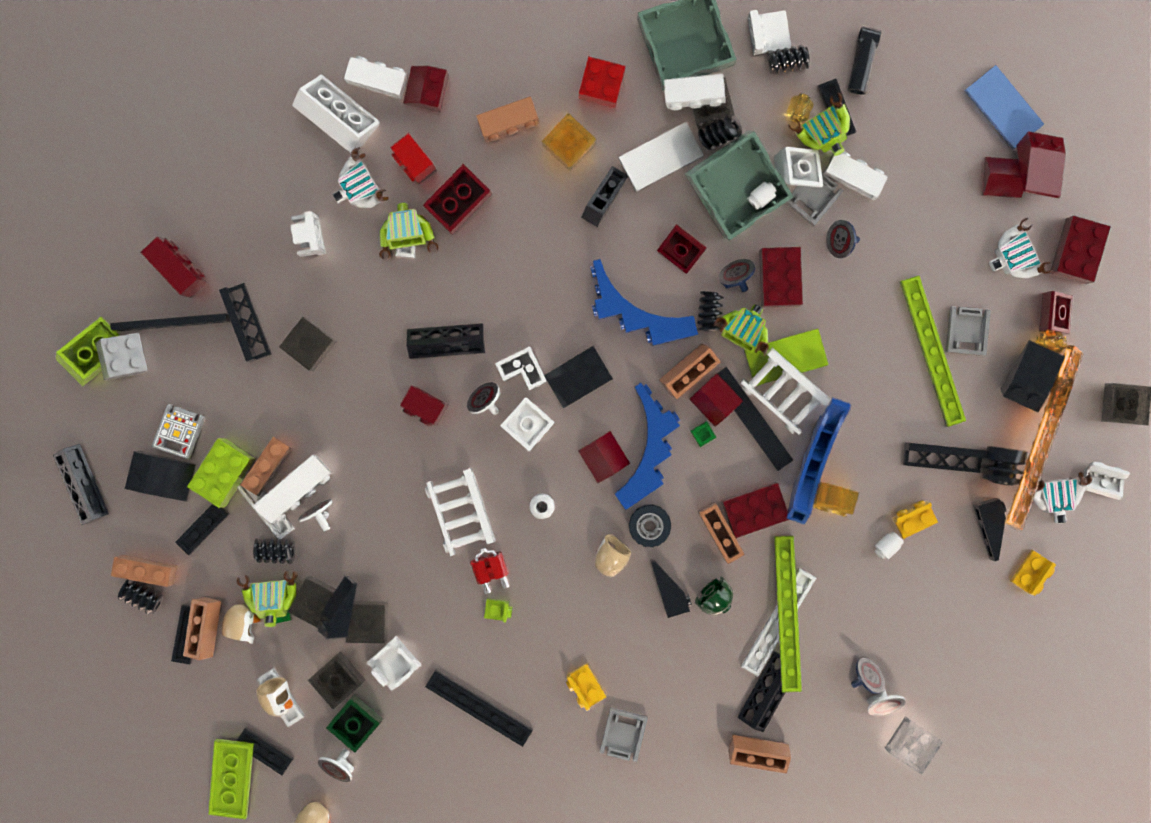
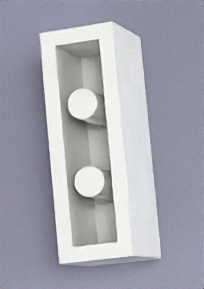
M356 56V58L350 57L344 76L346 83L402 99L408 76L403 69L393 67V69L387 68L384 63L378 61L370 63L367 62L368 59L361 56Z
M723 74L664 80L667 109L681 110L682 107L688 106L690 108H700L702 105L707 104L719 106L721 103H726Z
M843 152L838 156L833 154L824 171V174L829 178L872 200L878 198L888 179L882 170L878 168L872 169L867 166L866 162L850 158V154L847 152Z

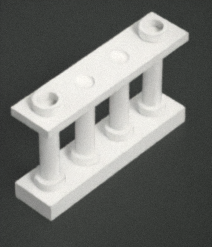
M772 347L767 352L769 356L768 362L750 382H747L745 379L741 381L742 389L748 395H755L786 423L785 427L791 433L796 432L800 434L801 429L798 425L817 404L820 405L822 403L826 406L831 400ZM779 365L784 369L782 371L783 374L762 395L755 389L756 385L774 366L777 367ZM794 378L798 382L797 387L777 408L769 400L788 379ZM809 391L813 395L811 397L812 400L791 421L784 412L802 392Z
M472 468L464 470V475H461V478L434 486L433 482L430 481L427 482V487H425L427 497L432 499L445 538L443 542L445 552H449L450 556L455 555L454 548L481 539L482 541L486 540L487 544L495 542ZM461 485L468 486L470 491L467 494L468 496L443 504L439 503L437 493ZM468 503L474 504L476 511L473 514L447 523L445 522L443 511ZM471 522H480L482 529L478 533L451 540L448 530Z

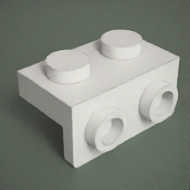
M1092 462L1084 469V478L1088 473L1093 478L1092 483L1087 485L1086 491L1118 500L1123 497L1124 480L1129 477L1128 471H1124L1119 467L1106 466L1101 462Z

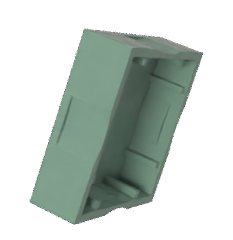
M677 0L638 12L637 20L662 91L665 90L664 80L706 76L735 65L737 59L729 36L722 25L716 0Z
M746 131L741 137L734 139L685 173V176L722 236L728 240L733 239L752 226L760 217L774 211L794 197L780 173L772 165L769 154L755 131ZM763 182L768 184L770 182L777 190L775 192L776 197L763 208L756 210L747 198Z

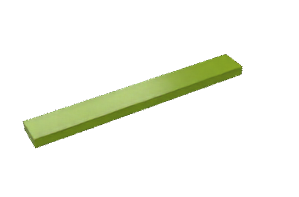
M920 275L900 281L946 427L965 422L966 418Z
M774 536L782 692H802L794 536Z

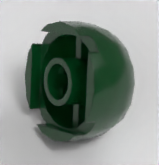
M720 577V581L716 578L709 582L700 591L703 594L700 599L698 597L695 599V604L706 614H724L731 608L730 604L733 601L734 593L723 577Z

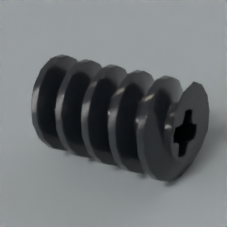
M799 45L798 50L795 46H792L790 51L787 47L783 49V52L780 49H776L775 54L772 50L768 51L770 73L774 69L776 74H779L780 68L786 73L787 67H790L793 72L795 65L801 70L802 64H805L806 69H809L808 48L803 45Z
M732 115L731 119L726 116L724 121L720 119L717 121V124L712 123L711 127L707 125L704 127V130H698L699 139L708 150H713L715 147L718 148L722 144H726L728 141H732L742 135L741 124L735 115Z
M700 291V294L705 297L699 299L704 305H700L698 309L704 312L698 313V317L703 320L697 321V324L702 326V328L697 330L708 332L720 330L719 326H713V324L717 320V316L723 313L717 310V308L723 307V304L719 303L718 300L724 299V297L717 292Z
M256 538L253 546L254 559H256L257 563H261L263 560L265 563H269L271 560L272 563L276 564L279 560L281 564H284L285 561L288 564H292L295 558V541L290 545L289 540L286 539L285 544L282 545L281 539H278L275 545L273 539L270 540L269 544L266 543V539H263L262 543L259 544L258 538Z
M127 579L118 593V599H125V603H131V606L134 608L138 606L140 611L145 609V613L148 615L153 614L160 606L164 595L161 594L156 598L157 591L149 594V587L143 591L142 583L135 587L136 581L129 583Z

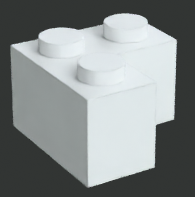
M531 347L495 363L503 381L522 374L529 390L547 382Z

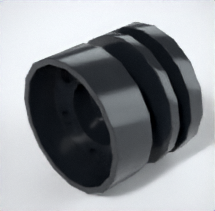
M987 446L986 459L994 461V465L984 466V469L993 470L992 475L983 474V479L1009 486L1024 485L1025 480L1016 479V474L1026 475V472L1017 469L1018 465H1027L1029 452Z

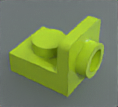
M487 598L484 618L500 620L506 623L507 618H511L512 607L509 606L510 601Z

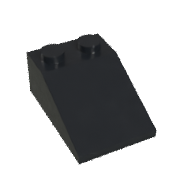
M1029 340L1000 389L1003 397L1039 412L1049 396L1065 356Z
M594 346L544 375L563 409L613 380Z
M134 451L125 489L187 501L190 491L187 486L193 478L196 464L144 451Z

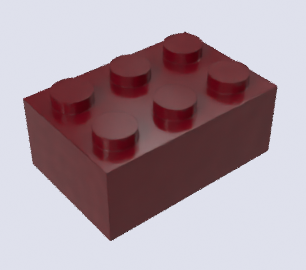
M462 164L423 206L453 235L492 195V192Z
M1074 215L1066 218L1051 267L1053 271L1050 274L1084 284L1095 282L1111 226Z
M157 236L140 253L180 295L192 298L207 284L204 279V273L191 265V259L178 251L179 247L175 242Z
M801 247L760 249L761 307H798L803 305Z
M772 482L721 500L735 538L789 520L786 518L788 510L777 482Z

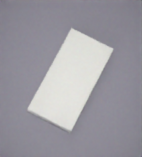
M687 122L625 153L618 159L637 192L704 157V154Z

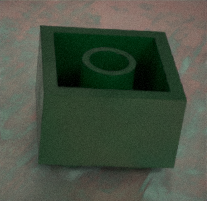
M354 694L328 724L326 729L356 753L379 726L383 718Z

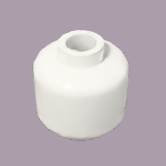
M538 494L530 502V511L538 519L548 518L554 511V501L547 494Z

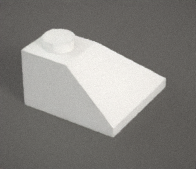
M785 147L774 155L775 169L788 185L823 187L819 150Z

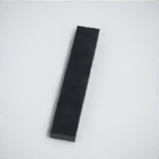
M224 313L110 323L112 331L120 332L227 323L230 321L228 314Z
M725 367L717 374L743 400L734 412L776 470L779 471L792 462L793 458L729 369Z
M437 670L434 671L425 686L522 747L533 731L532 728Z

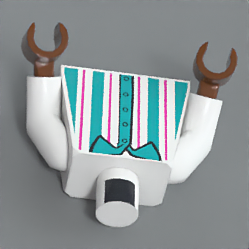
M360 147L351 151L350 158L340 172L338 182L342 189L333 193V196L338 204L348 198L353 206L372 208L381 201H387L389 198L382 196L386 190H379L362 160L359 161L365 158L366 154L359 155L358 150Z
M1024 218L1020 225H1015L1004 232L998 242V248L995 250L997 258L989 262L994 272L1003 268L1005 274L1011 273L1013 277L1027 279L1038 276L1041 272L1048 274L1053 271H1046L1044 269V266L1051 262L1041 264L1026 233L1033 226V224L1029 227L1023 225V222L1029 218Z
M1079 472L1078 477L1080 480L1078 481L1075 478L1043 481L1039 477L1038 482L1031 479V499L1043 512L1054 513L1055 523L1067 522L1065 511L1076 510V506L1079 504L1087 485L1092 483L1093 478L1090 473L1084 478L1083 473Z

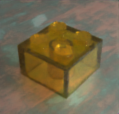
M567 113L542 140V146L571 171L595 146L597 139Z
M819 482L813 508L828 512V509H833L832 513L847 517V514L853 515L859 492Z

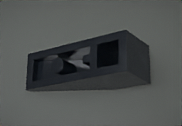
M612 166L586 205L581 218L598 227L627 180V174Z
M993 498L974 504L973 507L989 559L998 561L1006 521V506L1000 499Z
M651 560L667 617L670 618L690 612L689 606H692L689 594L685 595L684 591L655 560Z
M344 576L321 612L317 627L318 632L326 639L348 636L357 583L349 576Z

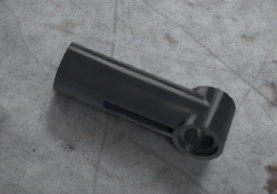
M866 26L861 27L847 89L848 92L858 95L866 94L875 52L881 37V30Z

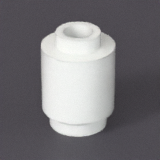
M763 182L750 193L747 200L758 210L776 197L775 192L777 190L770 182L768 184Z
M893 531L891 534L885 535L875 545V553L881 559H889L901 548L904 542Z

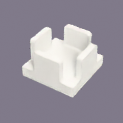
M312 211L304 212L303 215L292 216L291 220L294 223H299L291 225L293 243L300 244L301 248L310 247V249L297 251V254L300 257L326 254L319 216Z
M525 397L501 424V427L530 451L555 422Z
M397 636L367 661V664L372 668L371 674L383 687L387 685L391 691L401 685L421 666L420 662Z

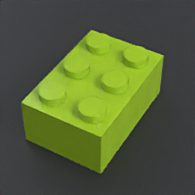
M218 438L187 487L218 508L226 507L256 458L227 439Z

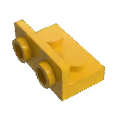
M921 500L913 504L914 507L909 510L905 508L896 512L897 516L892 519L902 539L938 523L931 508V502Z
M1031 550L1010 581L1028 594L1035 596L1043 590V584L1046 579L1054 574L1056 564L1047 560L1036 551Z
M587 663L567 675L568 681H566L568 688L571 692L575 691L578 696L576 700L581 708L585 707L586 711L607 697Z

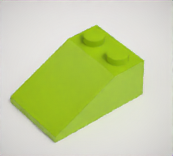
M100 317L56 352V360L83 387L102 371L95 343L100 339L120 335L116 331H112L111 326Z

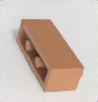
M531 96L476 115L485 141L489 140V142L500 139V135L506 133L507 135L515 134L518 132V129L523 127L525 129L532 128L539 122Z
M702 343L660 378L659 381L671 396L678 399L721 361L710 347Z
M273 437L241 483V486L256 496H260L292 448Z
M712 503L698 511L727 564L745 555L716 503Z
M120 555L114 557L111 576L169 587L175 582L177 565Z
M209 597L192 599L183 656L196 660L213 657L222 601Z
M732 735L728 750L730 764L787 774L791 761L789 744Z

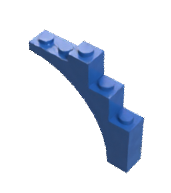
M601 259L593 261V266H590L592 277H596L598 282L595 285L596 294L601 296V299L595 300V305H592L594 317L598 316L599 320L621 315L622 318H619L621 330L625 329V333L648 328L649 331L645 333L648 343H652V346L698 335L694 316L681 318L662 317L647 313L632 305L613 287L604 271Z
M642 383L634 388L642 401L646 414V447L635 473L625 485L614 493L625 510L663 485L661 481L664 479L663 475L658 469L654 470L653 468L672 455L670 453L672 448L666 440L663 442L661 439L680 426L678 422L681 421L674 411L671 413L668 410L662 414L661 410H663V407L658 400L653 401L650 396L652 391L647 384L643 386Z
M832 397L823 415L818 418L814 425L810 445L803 456L800 473L793 484L787 519L805 525L810 517L826 461L837 434L850 411V403Z

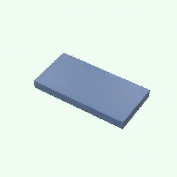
M996 65L965 90L1012 149L1016 148V145L1028 131L1036 132L1044 125L1042 120Z

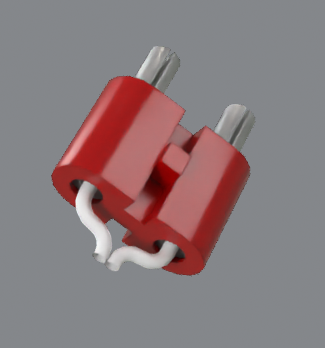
M486 548L480 549L481 552L470 562L477 584H482L485 594L491 593L488 582L492 579H500L503 588H508L509 584L506 576L509 572L502 552L486 550ZM483 552L492 553L489 554L487 557H480L483 554Z

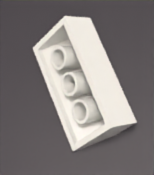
M322 74L298 90L292 105L350 153L353 149L363 146L380 124L379 120Z
M312 455L254 504L253 507L270 523L276 521L278 524L286 517L285 513L289 509L293 511L301 505L300 500L303 497L309 498L314 494L316 486L319 484L323 486L331 479L329 475L332 472L318 456Z

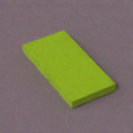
M819 329L768 343V351L773 347L801 373L829 365ZM744 350L751 377L753 378L768 362L769 356L767 353L763 356L764 353L762 351L755 353L754 350L753 353ZM779 365L777 367L774 366L756 386L778 380L783 374L782 371L784 369Z
M224 739L214 740L208 815L246 819L248 817L254 743Z

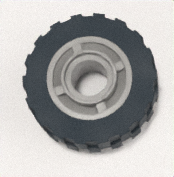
M653 504L643 505L630 518L629 532L633 540L643 545V547L659 546L670 535V517L659 506ZM647 521L655 523L656 528L653 531L646 530L645 523Z

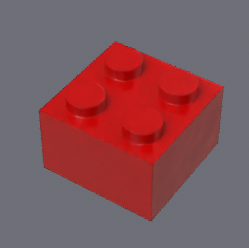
M588 56L579 90V99L616 108L626 66Z
M409 133L390 147L393 151L391 156L400 167L403 165L406 167L403 171L412 182L416 180L420 184L437 170Z

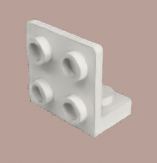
M758 10L749 12L747 18L753 55L768 53L769 50L775 52L776 49L782 51L785 47L791 49L786 11L758 14Z

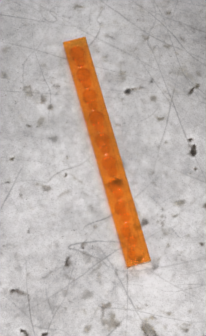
M1068 345L1063 354L1065 356L1051 389L1035 440L1032 443V449L1026 460L1025 469L1020 477L1017 492L1013 497L1011 509L1007 514L1006 523L1015 530L1023 531L1084 355L1074 345Z

